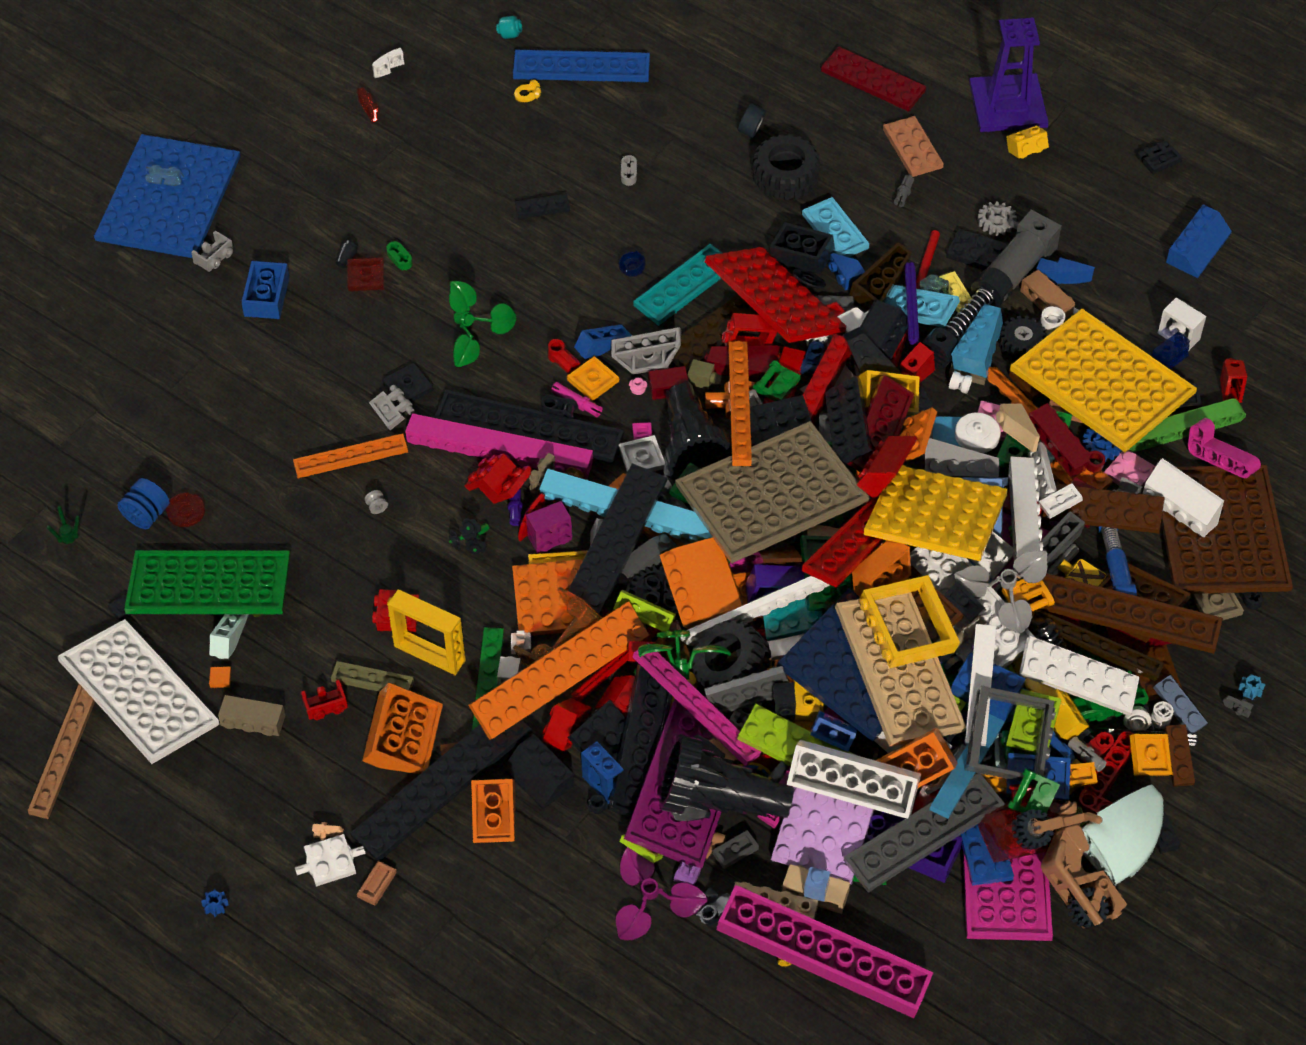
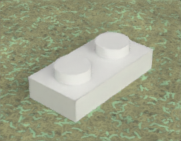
M1071 483L1040 500L1039 504L1049 519L1082 502L1083 497Z

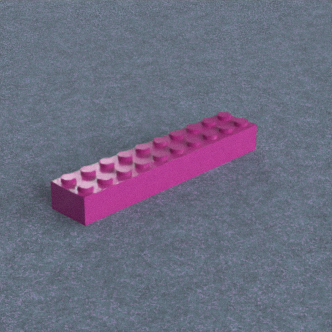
M735 885L716 929L912 1018L915 1017L933 975V972L738 885Z

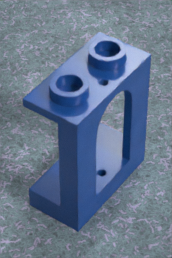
M595 742L581 752L582 777L609 804L613 789V778L621 773L623 768L598 742Z

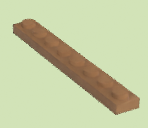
M78 684L29 806V815L49 819L94 706V699L80 684Z

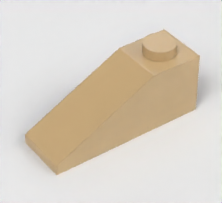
M1001 404L999 411L996 413V420L1002 430L1030 451L1036 452L1040 436L1023 405Z

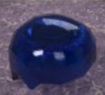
M638 251L628 252L622 255L619 260V269L626 276L635 277L645 270V257Z

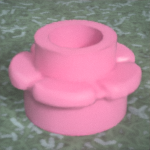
M642 378L631 380L629 382L631 392L635 395L643 394L647 387V382L643 381Z

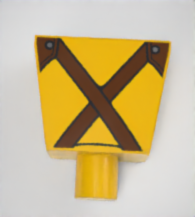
M1064 559L1057 566L1065 574L1063 578H1071L1075 581L1099 586L1107 576L1104 572L1083 559H1079L1073 566Z

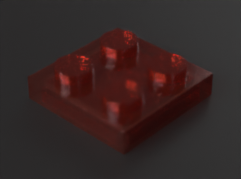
M384 258L348 259V291L384 290Z

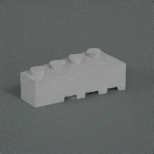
M929 438L925 454L919 456V469L932 473H941L950 477H999V458Z

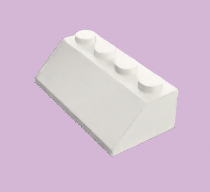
M1163 458L1149 476L1143 491L1145 495L1165 497L1163 511L1168 512L1179 522L1184 523L1202 537H1205L1218 525L1224 500Z

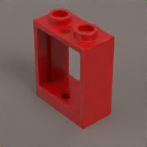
M733 313L731 320L727 322L726 331L722 334V342L725 343V346H729V342L735 341L747 342V346L772 345L777 331L760 315ZM739 331L761 332L759 337L737 335Z

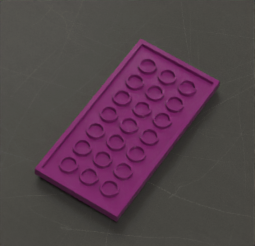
M674 699L624 839L678 862H684L685 864L702 869L721 812L709 809L711 811L710 818L677 821L671 812L660 809L659 798L669 755L678 735L682 734L690 737L700 735L709 741L715 737Z

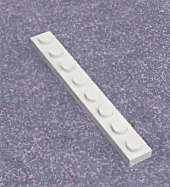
M810 576L688 629L687 631H690V636L680 637L681 641L688 646H693L698 643L701 637L703 638L706 635L705 632L708 629H713V626L718 623L723 624V621L740 620L741 622L749 623L758 616H764L772 610L786 607L789 603L795 600H802L811 593L821 592L830 585Z

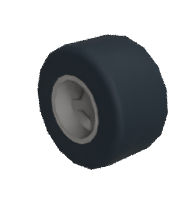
M750 104L741 119L738 131L753 138L763 122L766 110Z

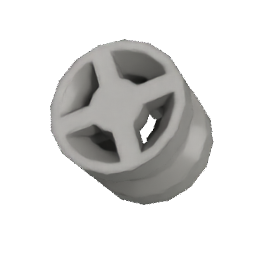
M380 490L371 491L364 498L372 514H379L388 506Z

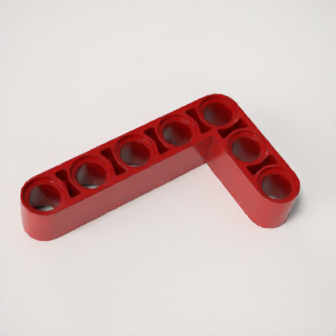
M1125 731L1119 735L1103 759L1107 762L1106 766L1100 772L1096 770L1097 784L1086 785L1081 792L1077 804L1079 814L1091 812L1097 815L1098 812L1113 804L1104 797L1132 756L1130 744L1132 732Z

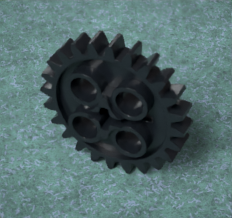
M655 566L652 567L651 571L647 567L644 572L640 570L638 575H635L631 581L628 593L650 601L657 606L661 598L660 607L676 614L673 621H676V619L681 620L671 589L667 588L670 586L663 566L659 570ZM660 581H661V582H662V587H661L660 592H658L659 589H660Z

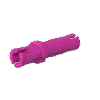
M559 382L553 385L559 388V390L552 387V393L562 398L576 401L578 409L581 411H587L596 418L600 416V413L596 412L595 409L602 412L603 408L591 402L590 398L582 397Z

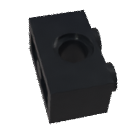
M794 682L773 683V713L795 723L796 713Z

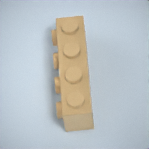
M735 882V885L815 920L818 900L793 895L788 891L779 892L769 887L752 886L748 882Z

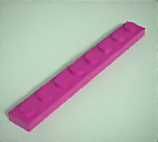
M638 650L634 652L633 658L745 767L760 756L761 751L737 739L740 731L658 652L647 653L641 657L638 655Z

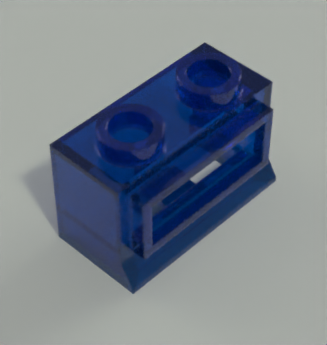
M1178 331L1153 349L1152 357L1171 369L1189 356L1190 340Z

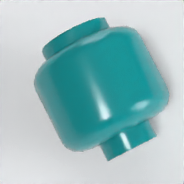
M515 16L500 18L499 24L496 25L497 33L504 39L518 37L522 32L521 20Z

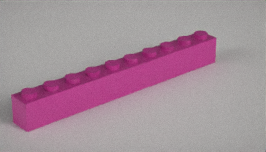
M417 414L411 415L406 428L407 442L414 445L419 444L430 448H438L487 459L493 455L497 456L504 453L514 464L521 467L530 466L531 468L538 469L537 465L540 459L545 458L550 453L555 456V471L578 478L588 479L593 464V450Z

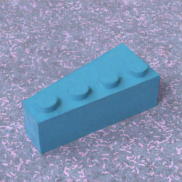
M987 304L983 305L951 353L954 369L987 378L988 369L992 363V355L995 352L996 342L999 339L1003 325L1001 308Z

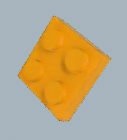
M594 356L567 376V381L586 397L590 398L591 401H594L617 384L619 377Z
M1168 734L1130 735L1134 776L1172 775Z

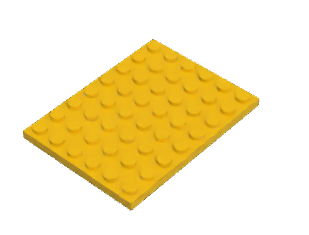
M1080 309L1010 366V371L1123 452H1127L1192 397L1197 390L1195 386L1084 309Z

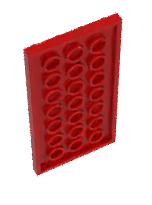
M757 247L706 256L705 263L788 343L845 332L847 326L774 257H771L765 248Z

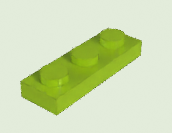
M624 590L620 591L613 608L614 610L629 601L641 622L661 631H669L675 618V613Z

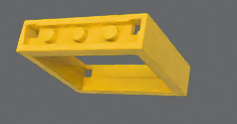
M929 575L863 590L859 599L860 609L864 611L867 625L871 627L874 633V640L876 644H879L883 659L885 658L889 668L955 653L960 641ZM918 591L941 641L898 652L875 600Z
M398 589L387 602L394 647L456 675L465 662L461 618ZM405 615L444 633L446 649L407 631Z

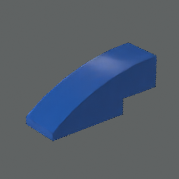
M1040 258L1037 270L1047 275L1056 284L1092 281L1095 268L1064 258H1060L1058 262Z

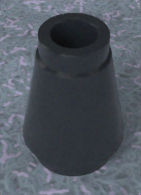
M346 240L341 244L335 262L337 266L345 268L357 254L358 247L355 243Z

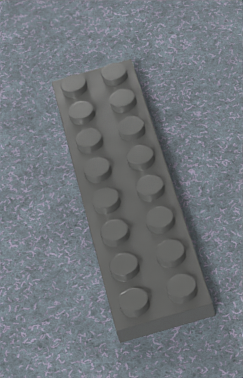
M981 773L976 774L972 778L949 819L929 810L931 802L910 815L908 819L902 820L844 856V862L867 892L872 891L1004 808L1005 803Z

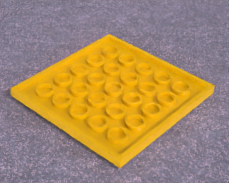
M902 465L897 475L881 492L864 528V535L981 561L1007 496L1008 489Z

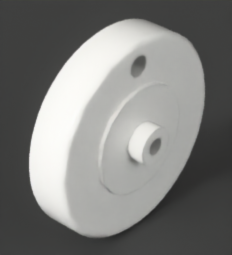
M969 413L960 418L956 424L955 438L957 443L963 448L985 453L994 449L1000 440V426L993 417L987 414Z

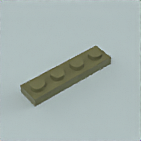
M339 661L336 662L331 676L332 682L336 683L337 680H340L341 684L378 692L388 683L411 691L414 678L411 676Z

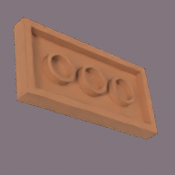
M915 116L883 125V131L912 177L943 168L941 158Z

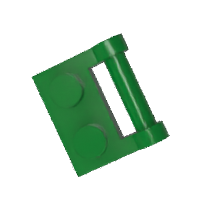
M773 360L760 381L753 385V389L773 401L783 400L787 398L800 381L801 375L781 366L778 361ZM774 373L779 374L769 388L765 387Z
M1025 768L1023 772L1024 777L1013 801L1010 800L1008 807L1021 813L1031 809H1039L1041 813L1045 812L1047 814L1060 783ZM1034 779L1037 783L1026 806L1021 805L1022 799L1031 780Z

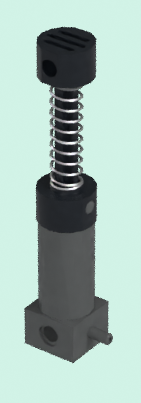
M1030 210L1020 223L1014 220L1010 221L1009 226L1017 230L1016 236L973 282L971 286L972 299L968 300V304H965L964 308L960 309V312L956 314L957 317H953V321L948 323L949 326H945V329L934 328L921 342L934 352L936 368H945L952 361L951 353L984 304L1000 307L1018 284L1040 261V258L1048 260L1058 247L1062 227L1060 224L1033 210Z

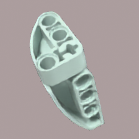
M1153 785L1141 788L1098 812L1097 815L1103 819L1101 824L1090 822L1082 827V831L1089 844V850L1084 851L1083 855L1098 871L1104 870L1114 886L1128 876L1132 877L1141 869L1152 854L1159 838L1163 823V797Z

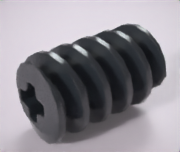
M1054 621L1045 622L1032 630V632H1038L1035 638H1041L1045 642L1066 649L1067 644L1062 642L1063 636L1058 635L1060 631L1058 628H1055L1056 623Z

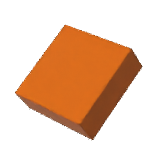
M211 667L210 688L230 687L231 667Z

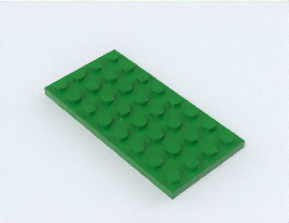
M135 550L125 603V614H283L290 551Z

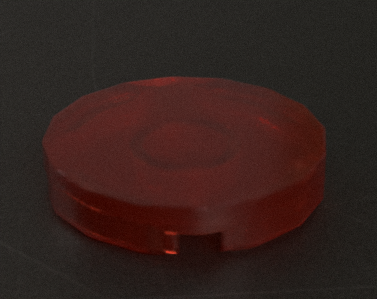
M181 493L170 499L166 512L172 524L179 527H189L201 521L205 513V506L203 500L198 495Z

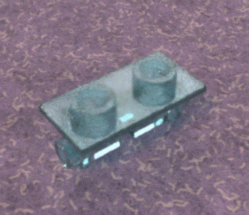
M158 165L146 166L149 174H146L145 180L149 183L162 184V178H165V185L177 186L181 185L182 181L179 177L184 178L182 172L175 167L165 169Z

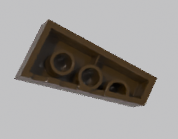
M897 242L852 283L849 296H853V299L867 310H870L875 300L884 302L905 271V264L909 263L912 252Z

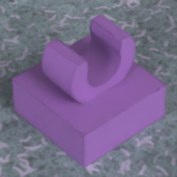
M684 862L680 863L674 876V882L689 883L695 886L701 868L685 864Z

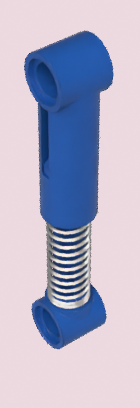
M1096 526L1098 533L1101 532L1107 552L1106 560L1114 590L1137 596L1136 586L1132 583L1126 555L1121 548L1118 529Z

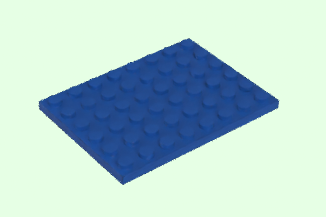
M141 134L94 235L95 241L192 258L191 252L193 250L199 254L240 159V151Z

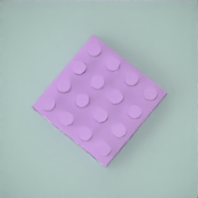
M794 787L795 791L793 793L790 814L788 818H783L771 860L788 866L790 864L794 866L800 865L807 870L813 867L829 871L830 877L842 878L843 881L849 882L852 885L854 874L844 862V856L864 845L874 809Z

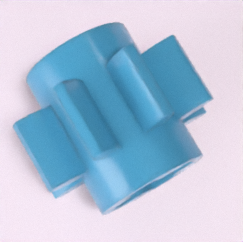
M1252 674L1247 678L1242 677L1238 690L1242 691L1243 697L1253 700L1256 696H1262L1265 684L1261 683V677Z

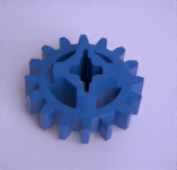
M1087 429L1086 434L1083 435L1082 446L1085 447V450L1089 452L1099 451L1104 454L1106 460L1107 458L1114 460V456L1118 457L1120 452H1122L1121 449L1116 446L1113 447L1111 442L1093 429Z

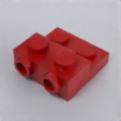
M379 589V595L374 597V606L377 607V611H373L372 621L376 623L377 631H392L387 602L389 598L394 596L397 590ZM405 615L407 631L416 632L417 620Z

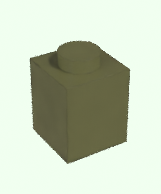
M693 359L688 372V381L692 386L709 390L711 383H715L717 373L714 372V364Z

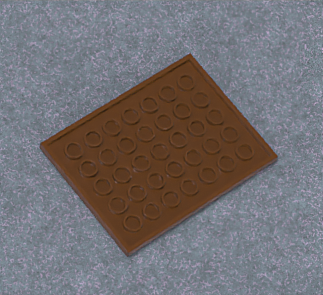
M1261 465L1260 469L1248 478L1239 477L1217 466L1176 467L1223 499L1224 503L1218 525L1205 537L1195 533L1184 523L1179 522L1174 516L1163 511L1161 523L1173 585L1191 594L1292 591L1293 585L1267 465Z

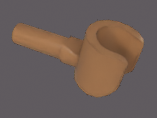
M715 833L713 835L706 859H708L716 845L720 846L725 843L726 838L724 834Z

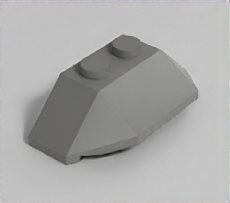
M681 328L611 340L612 358L632 374L666 369L681 346Z

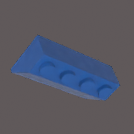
M1203 204L1169 249L1166 263L1198 278L1231 235L1232 231L1221 214Z

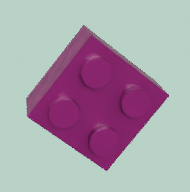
M562 501L526 515L528 538L537 554L572 540L571 517Z

